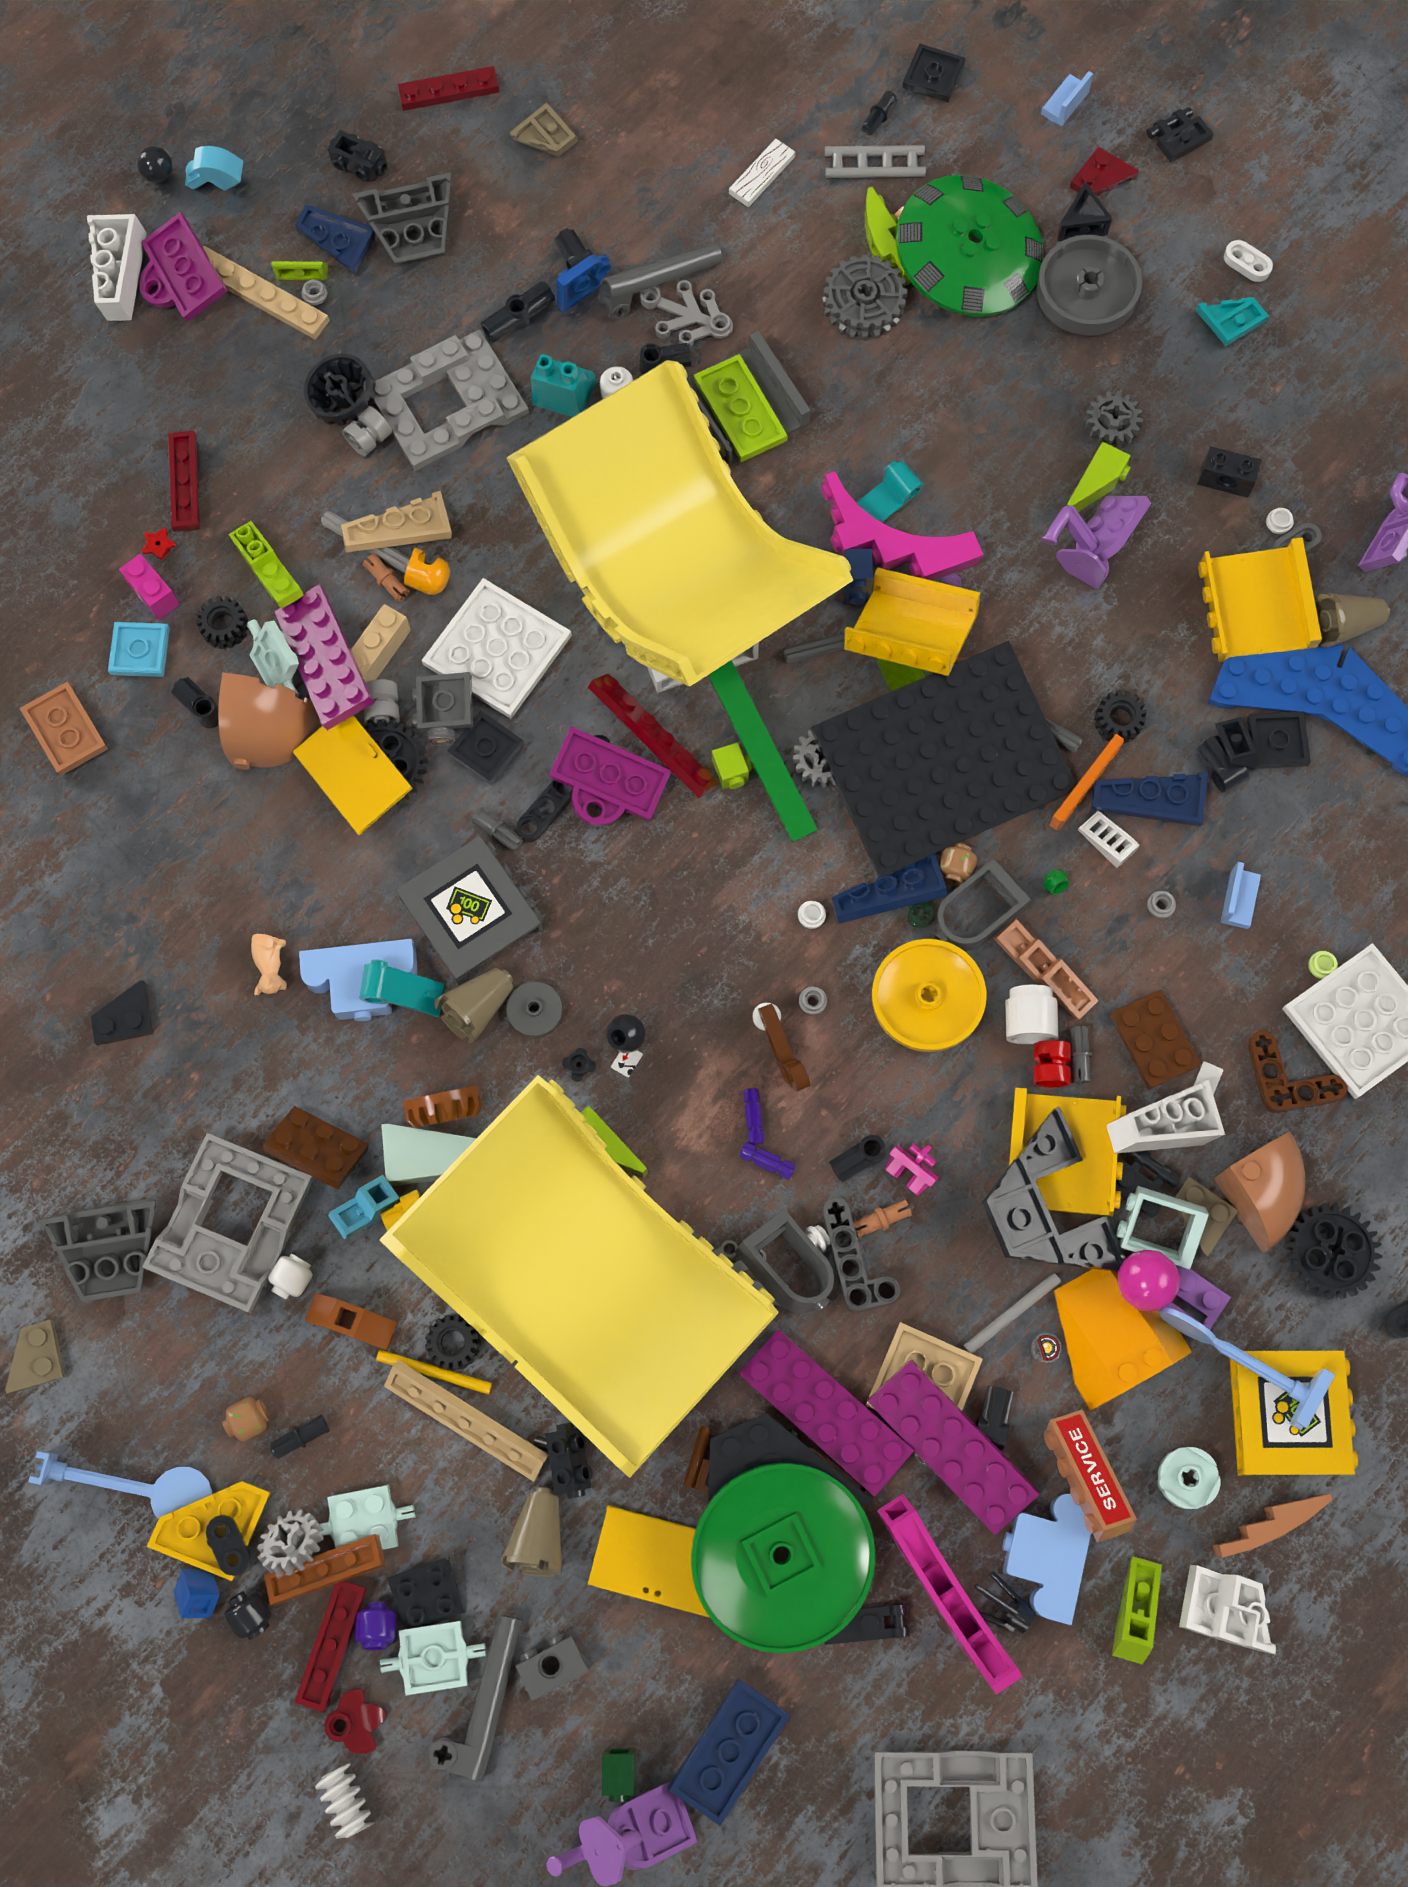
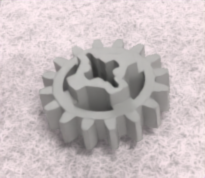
M809 730L808 738L806 739L801 736L799 738L800 745L794 746V753L796 755L793 756L792 761L794 764H798L795 766V772H803L802 781H806L809 778L812 779V786H815L817 781L821 782L823 788H826L827 781H831L833 785H836L831 773L827 772L829 768L824 759L819 765L822 753L816 744L817 742L812 731ZM806 762L811 764L813 770L808 767Z
M299 1510L296 1515L292 1511H288L287 1518L285 1519L279 1515L277 1517L278 1523L275 1525L269 1524L267 1526L270 1530L269 1533L261 1535L260 1538L264 1543L257 1546V1549L261 1552L258 1559L270 1573L275 1572L277 1576L281 1577L285 1571L291 1576L294 1568L297 1567L302 1571L304 1569L303 1563L306 1560L308 1562L314 1560L311 1554L320 1551L321 1548L316 1543L323 1540V1536L320 1534L322 1527L310 1513L305 1514L303 1510Z

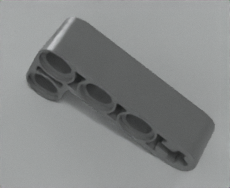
M839 1197L829 1199L824 1205L822 1218L830 1240L829 1246L845 1307L853 1313H861L892 1305L900 1294L899 1283L889 1276L872 1280L867 1279L849 1205L844 1199ZM832 1206H836L837 1210L843 1211L839 1217L841 1226L834 1230L831 1227H836V1218L834 1214L829 1215ZM839 1234L847 1235L851 1240L850 1246L846 1248L839 1247L835 1242V1237ZM847 1262L854 1263L858 1268V1274L853 1277L846 1276L842 1271L843 1264ZM882 1284L890 1285L894 1291L893 1297L890 1299L882 1298L878 1293V1287ZM853 1291L862 1292L865 1296V1303L861 1306L852 1304L849 1299L850 1293Z

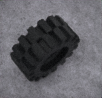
M216 596V602H213L212 598L207 600L208 606L204 603L200 606L203 612H197L199 619H196V624L204 640L210 643L212 647L216 648L218 645L220 649H225V644L229 648L234 647L232 644L234 641L240 644L242 641L239 637L245 638L247 635L245 630H249L247 627V622L249 621L243 608L235 599L231 601L230 597L225 596L224 601L221 596ZM229 615L232 617V624L224 630L213 628V622L219 616Z
M1117 690L1115 695L1113 692H1110L1107 697L1104 696L1094 715V720L1096 721L1095 728H1100L1098 734L1101 737L1104 734L1107 735L1105 740L1110 742V739L1115 734H1118L1124 739V743H1128L1130 738L1134 740L1140 733L1146 722L1147 710H1143L1145 705L1143 701L1137 702L1139 697L1136 694L1131 698L1129 697L1131 692L1126 691L1125 695H1122V690ZM1114 709L1125 710L1130 715V722L1123 726L1117 725L1111 720L1110 712Z
M445 1315L444 1318L435 1320L436 1323L429 1327L430 1331L425 1337L427 1340L425 1349L428 1351L429 1358L441 1368L450 1370L464 1369L469 1363L472 1364L475 1361L473 1360L475 1356H478V1349L481 1346L479 1332L460 1315ZM451 1331L460 1332L464 1338V1346L456 1354H448L442 1347L443 1337Z

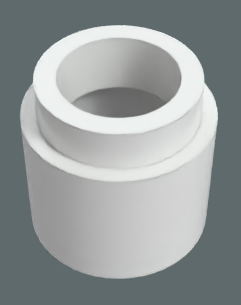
M1021 985L1011 988L1009 990L1010 998L1005 1001L1006 1040L1015 1044H1034L1039 1041L1058 1040L1057 999L1053 997V989L1044 985Z

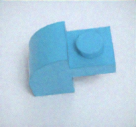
M215 146L198 147L195 149L194 160H191L186 166L185 185L194 190L210 181L226 191L241 182L243 160L223 148Z
M381 1175L360 1187L355 1198L330 1211L328 1216L345 1240L363 1228L367 1230L382 1219L380 1213L394 1207L399 1197L384 1175Z

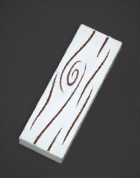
M775 139L729 188V194L747 207H750L795 158V151Z

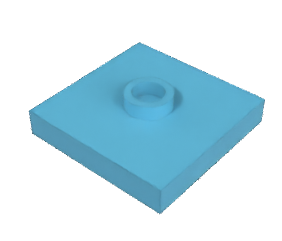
M114 622L108 666L109 674L164 677L170 631L169 625L161 623Z

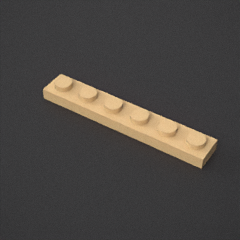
M203 246L225 287L231 293L314 340L329 323L330 320L327 314L210 248Z
M398 1360L392 1366L384 1387L533 1482L537 1479L549 1456L548 1454Z

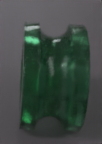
M926 902L911 905L907 915L909 924L917 929L926 928L932 921L933 909ZM917 909H922L923 914H927L928 918L924 916L923 921H919L917 916H913V913L916 914Z

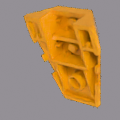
M1091 1269L1054 1290L1061 1327L1063 1328L1067 1344L1066 1349L1073 1371L1074 1384L1089 1410L1117 1397L1192 1353L1180 1331L1160 1317L1158 1310L1153 1312L1140 1311L1131 1306L1121 1296L1117 1284L1118 1274L1115 1271Z

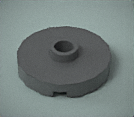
M532 981L520 985L512 992L507 1001L506 1012L509 1023L517 1032L525 1037L539 1038L547 1036L559 1025L562 1020L563 1006L559 994L553 987L543 982ZM534 1004L539 1006V1010L535 1013L529 1011V1008Z

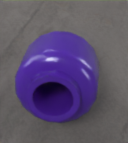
M368 1603V1608L359 1611L356 1616L355 1640L362 1645L363 1650H386L387 1645L395 1640L396 1614L392 1610L386 1609V1603Z

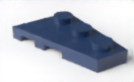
M305 204L295 223L298 232L354 274H356L376 235L371 226Z

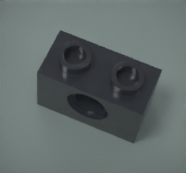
M1210 446L1203 460L1197 485L1248 498L1256 483L1262 459Z

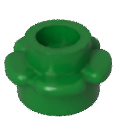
M1058 870L1049 872L1044 878V889L1052 895L1063 892L1070 884L1067 872Z

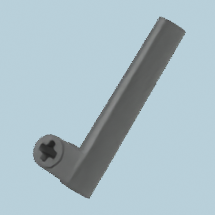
M716 244L603 278L601 280L598 300L601 304L605 305L609 311L608 316L612 321L621 320L630 311V304L634 293L719 265L722 262L721 251Z
M499 1614L465 1741L448 1737L437 1739L429 1751V1761L434 1768L454 1773L470 1780H484L523 1620ZM443 1745L448 1746V1753L452 1754V1757H447L445 1762L440 1761V1755L435 1753V1750H440Z

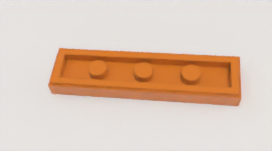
M1115 734L1054 814L1049 826L1056 831L1060 830L1092 788L1095 781L1098 780L1120 751L1124 743V739L1121 736Z

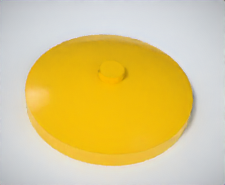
M920 939L899 946L883 960L876 972L872 986V1005L879 1024L897 1043L916 1051L938 1052L962 1043L976 1029L986 1006V985L975 961L961 948L942 940Z

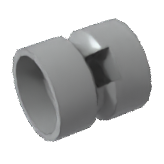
M370 406L358 416V422L352 421L342 430L346 441L363 457H366L376 448V441L382 442L392 433V429L385 418Z
M385 679L366 682L374 703L363 709L365 725L368 726L370 722L376 728L378 727L379 720H382L384 727L388 726L390 720H393L394 725H397L400 722L399 706L396 704L398 702L397 683Z

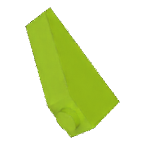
M1102 442L1067 505L1073 506L1079 512L1114 490L1119 480L1124 482L1130 472L1131 467L1128 466L1131 455Z
M587 1106L581 1114L587 1119L586 1122L597 1132L596 1135L607 1144L604 1150L621 1169L645 1177L648 1174V1170L592 1108Z
M1134 1556L1131 1557L1115 1628L1112 1656L1143 1664L1153 1649L1161 1564Z

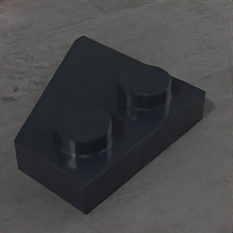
M144 980L135 983L91 1016L93 1038L97 1046L153 1034L147 985Z

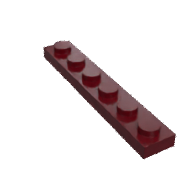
M608 673L591 680L587 688L698 798L715 791L719 782L689 751L685 750L674 739V736L667 732L656 721L655 717L648 713L614 677Z

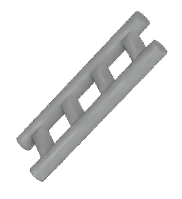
M925 145L825 146V157H832L833 168H825V178L925 177L926 167L917 166V156L925 155ZM867 156H882L883 167H868ZM892 156H907L908 167H893ZM842 157H857L858 167H843Z

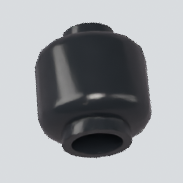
M241 1591L228 1601L230 1607L225 1612L224 1617L238 1638L247 1637L248 1640H251L270 1626L268 1621L271 1617V1611L257 1592H251L246 1595L244 1591Z

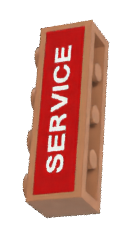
M1083 1409L1051 1419L1044 1433L1045 1443L1049 1450H1053L1056 1455L1058 1470L1063 1478L1066 1477L1071 1487V1497L1076 1505H1080L1088 1532L1090 1534L1093 1533L1097 1543L1130 1532L1137 1518Z

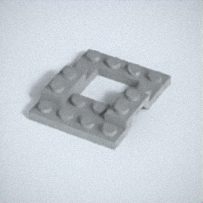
M480 329L461 339L454 335L410 357L411 364L375 381L374 393L376 396L374 403L390 425L392 434L414 471L462 448L473 433L489 425L505 426L529 414L527 405ZM448 377L464 403L465 408L447 416V423L424 434L405 403L404 398Z
M207 1133L181 1186L178 1205L168 1226L156 1238L142 1267L251 1314L263 1287H267L269 1283V1274L283 1253L291 1235L289 1232L314 1178ZM223 1172L272 1192L248 1246L201 1227L213 1202L211 1196Z
M935 1750V1752L874 1751L876 1887H1038L1033 1754L1031 1752ZM907 1787H969L971 1852L908 1853Z

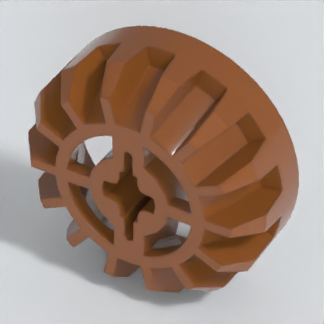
M479 1085L402 1101L405 1121L413 1128L476 1116L483 1106Z

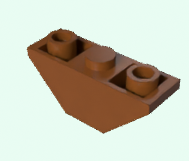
M315 1293L304 1320L386 1351L389 1348L398 1324L396 1321L366 1309Z

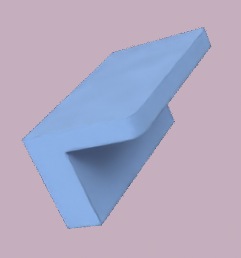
M1089 71L1082 80L1069 74L1043 106L1041 115L1062 127L1089 93L1093 73Z
M1238 862L1230 873L1220 923L1249 929L1261 875L1244 871V863Z

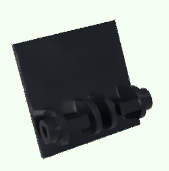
M446 1558L387 1578L405 1629L429 1626L465 1613L451 1573V1563Z

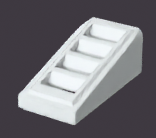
M1099 811L1078 829L1116 868L1132 856L1140 846L1130 835ZM1099 822L1102 826H1100L1094 833L1091 830H1089L1092 826ZM1104 830L1110 832L1103 839L1098 837ZM1115 837L1117 841L1109 846L1107 842ZM1122 844L1125 848L1118 853L1115 849Z

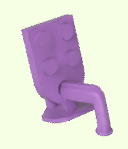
M1399 473L1392 484L1390 496L1395 509L1384 520L1358 565L1364 572L1398 564L1407 555L1408 474Z
M1106 496L1087 524L1073 506H1064L1050 525L1046 535L1042 537V541L1050 545H1056L1060 532L1066 526L1077 541L1076 549H1060L1056 554L1057 560L1066 572L1099 589L1109 572L1108 558L1112 557L1123 547L1151 505V502L1147 496Z
M672 1780L618 1805L611 1813L608 1823L600 1816L582 1821L579 1826V1836L582 1845L557 1857H550L547 1861L548 1872L553 1876H559L563 1870L587 1860L596 1882L601 1886H609L621 1881L624 1867L630 1870L648 1868L696 1844L698 1841L684 1801L667 1788Z

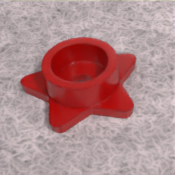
M162 528L156 534L145 532L144 536L147 543L142 549V553L153 554L160 560H163L164 556L170 552V549L176 546V543L168 539L166 528Z

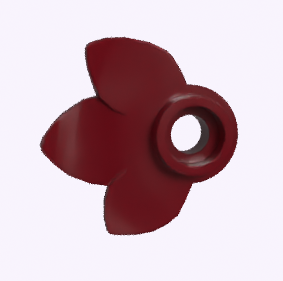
M353 1689L346 1692L340 1698L337 1710L332 1711L327 1716L324 1724L325 1733L332 1741L343 1742L350 1752L356 1754L370 1753L376 1749V1743L371 1732L382 1724L387 1713L377 1704L364 1703L363 1689ZM338 1719L345 1721L346 1728L344 1731L336 1729L335 1724Z

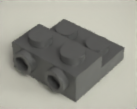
M470 672L416 677V686L412 688L413 700L417 703V712H413V724L422 735L449 733V729L473 727L472 675Z

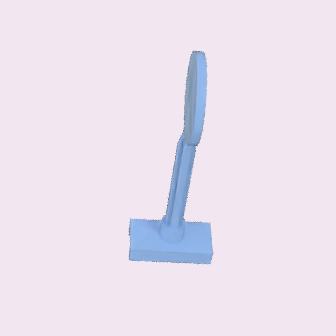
M1168 1307L1160 1309V1317L1178 1331L1195 1340L1213 1345L1223 1355L1288 1392V1396L1300 1402L1289 1424L1299 1430H1302L1303 1427L1308 1428L1335 1374L1323 1368L1316 1372L1309 1386L1298 1380L1295 1382L1229 1342L1217 1339L1212 1331L1186 1314Z
M37 1451L36 1458L44 1459V1463L38 1466V1470L41 1471L40 1476H30L28 1481L29 1483L47 1485L51 1483V1480L62 1482L64 1479L147 1496L151 1498V1506L154 1515L158 1519L163 1515L212 1495L209 1480L200 1471L191 1467H176L168 1470L152 1485L67 1467V1463L57 1461L58 1454Z

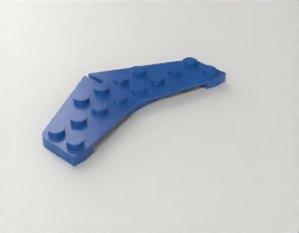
M1344 645L1330 648L1318 647L1229 657L1224 661L1208 700L1209 704L1227 709L1245 707L1283 712H1304V714L1321 718L1345 731L1390 762L1391 768L1401 775L1408 777V707L1350 647L1345 653L1340 668L1337 667V663Z

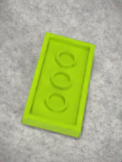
M740 354L694 374L695 384L740 462L787 441L788 435Z

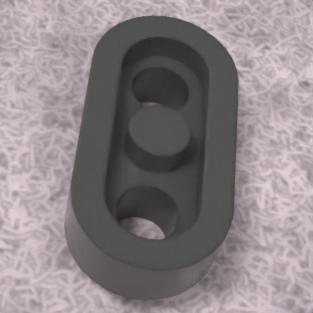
M1303 523L1280 537L1272 549L1288 547L1291 539L1305 537L1309 540V542L1303 541L1305 553L1308 554L1320 543L1322 538L1321 530L1312 523Z

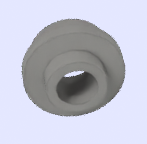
M309 280L304 284L302 297L307 304L319 305L327 298V289L320 281Z
M1156 891L1149 897L1147 907L1154 917L1163 919L1173 914L1176 908V901L1170 893ZM1163 902L1166 908L1159 909L1156 903Z
M818 987L804 989L799 996L800 1008L809 1015L821 1013L827 1005L825 992ZM814 997L818 1000V1004L811 1006L808 1003V999Z

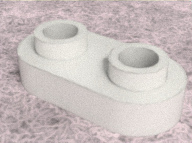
M1241 240L1232 241L1227 245L1224 253V260L1227 265L1255 282H1262L1269 277L1273 263L1268 256Z

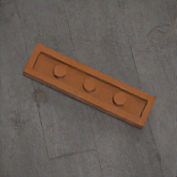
M374 1534L313 1556L314 1560L312 1562L306 1560L303 1563L304 1569L302 1571L297 1567L294 1568L291 1576L285 1571L281 1577L277 1576L275 1572L264 1574L270 1605L276 1606L386 1566L380 1536Z

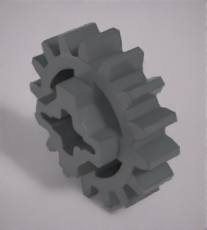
M1107 391L1104 398L1097 395L1095 402H1090L1085 415L1087 420L1085 428L1092 429L1090 437L1098 436L1099 444L1105 440L1110 446L1113 442H1116L1118 447H1121L1124 440L1127 443H1131L1133 436H1138L1143 423L1141 418L1143 411L1142 409H1136L1138 402H1129V394L1122 398L1120 391H1117L1115 396H1112Z

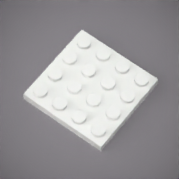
M483 578L422 659V663L439 675L470 672L472 675V695L512 719L571 638L572 633L569 629Z
M1373 943L1282 1008L1332 1072L1344 1080L1347 1084V1090L1354 1099L1360 1097L1408 1062V985Z

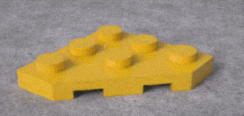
M241 1481L159 1517L147 1547L233 1581L235 1576L227 1575L220 1569L207 1540L206 1527L214 1517L228 1515L236 1521L248 1547L271 1492ZM219 1525L216 1528L217 1536L224 1537L226 1535V1527ZM231 1554L228 1558L229 1563L233 1566L239 1563V1556Z

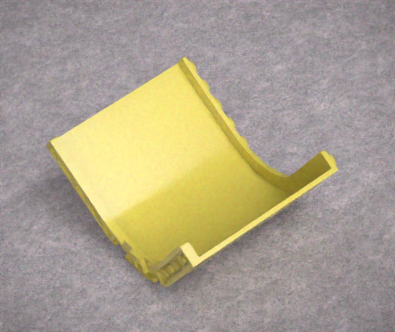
M667 360L506 458L562 569L571 583L573 581L577 582L585 595L582 601L601 627L616 644L622 641L627 648V654L637 662L690 687L852 582L853 578L850 574L851 566L844 556L794 542L780 536L763 521L757 510L751 508L731 478L728 464L721 458L719 443L708 429L709 421L699 409L697 404L699 402L698 396L687 382L686 378L688 375L685 368L676 361Z
M537 1075L386 1232L380 1241L463 1319L473 1326L511 1364L517 1360L518 1363L514 1367L630 1478L779 1312L772 1304L775 1299L764 1288H761L759 1291L752 1286L754 1281L744 1271L741 1270L739 1273H736L732 1269L734 1264L725 1255L720 1253L719 1256H716L712 1252L714 1247L701 1236L697 1240L692 1235L694 1230L686 1222L681 1220L678 1223L643 1191L646 1188L644 1183L635 1175L630 1178L604 1150L607 1144L596 1135L597 1132L586 1122L587 1119L574 1108L576 1105L563 1094L564 1090L552 1079L547 1083Z

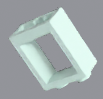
M1137 1186L1135 1194L1130 1193L1126 1202L1125 1209L1129 1210L1126 1221L1121 1220L1117 1229L1116 1237L1120 1238L1121 1248L1134 1252L1142 1250L1159 1251L1167 1256L1175 1265L1190 1269L1209 1215L1206 1207ZM1143 1199L1191 1214L1178 1251L1131 1236Z

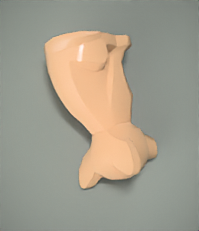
M254 934L252 936V957L262 974L255 988L254 995L258 996L261 992L273 994L278 990H286V981L278 975L281 965L280 949L286 945L285 940L265 934Z

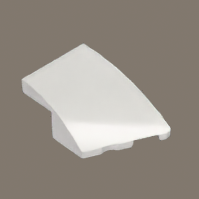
M1190 1565L1179 1627L1246 1648L1275 1654L1276 1647L1270 1641L1267 1623H1270V1618L1265 1607L1263 1584L1239 1575L1220 1574L1198 1565Z

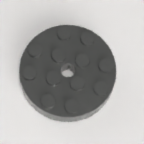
M1097 235L1075 236L1058 243L1044 258L1037 280V299L1047 318L1059 328L1077 335H1102L1122 326L1133 314L1142 289V274L1134 256L1118 242Z

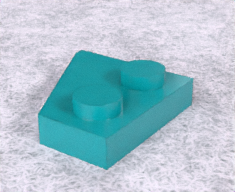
M1254 297L1241 298L1238 301L1222 300L1218 305L1209 306L1204 302L1198 304L1196 309L1197 313L1225 346L1264 324L1269 317Z

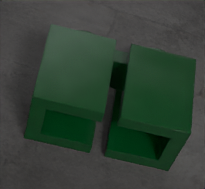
M636 1748L605 1749L602 1753V1796H609L610 1802L628 1801V1797L634 1796L636 1790Z

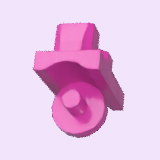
M913 1143L909 1151L916 1155L917 1158L900 1145L894 1147L890 1152L892 1157L889 1159L885 1170L896 1178L900 1176L905 1168L913 1172L915 1175L906 1186L916 1195H919L928 1186L934 1185L939 1179L935 1173L921 1163L923 1161L931 1168L936 1163V1160L928 1155L933 1148L929 1144L922 1150Z

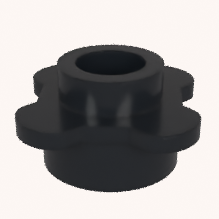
M578 1048L562 1061L563 1068L569 1070L572 1074L571 1078L575 1082L581 1081L584 1075L588 1072L592 1073L596 1069L595 1062L590 1061L587 1051L583 1048ZM580 1062L582 1066L577 1067L576 1064Z

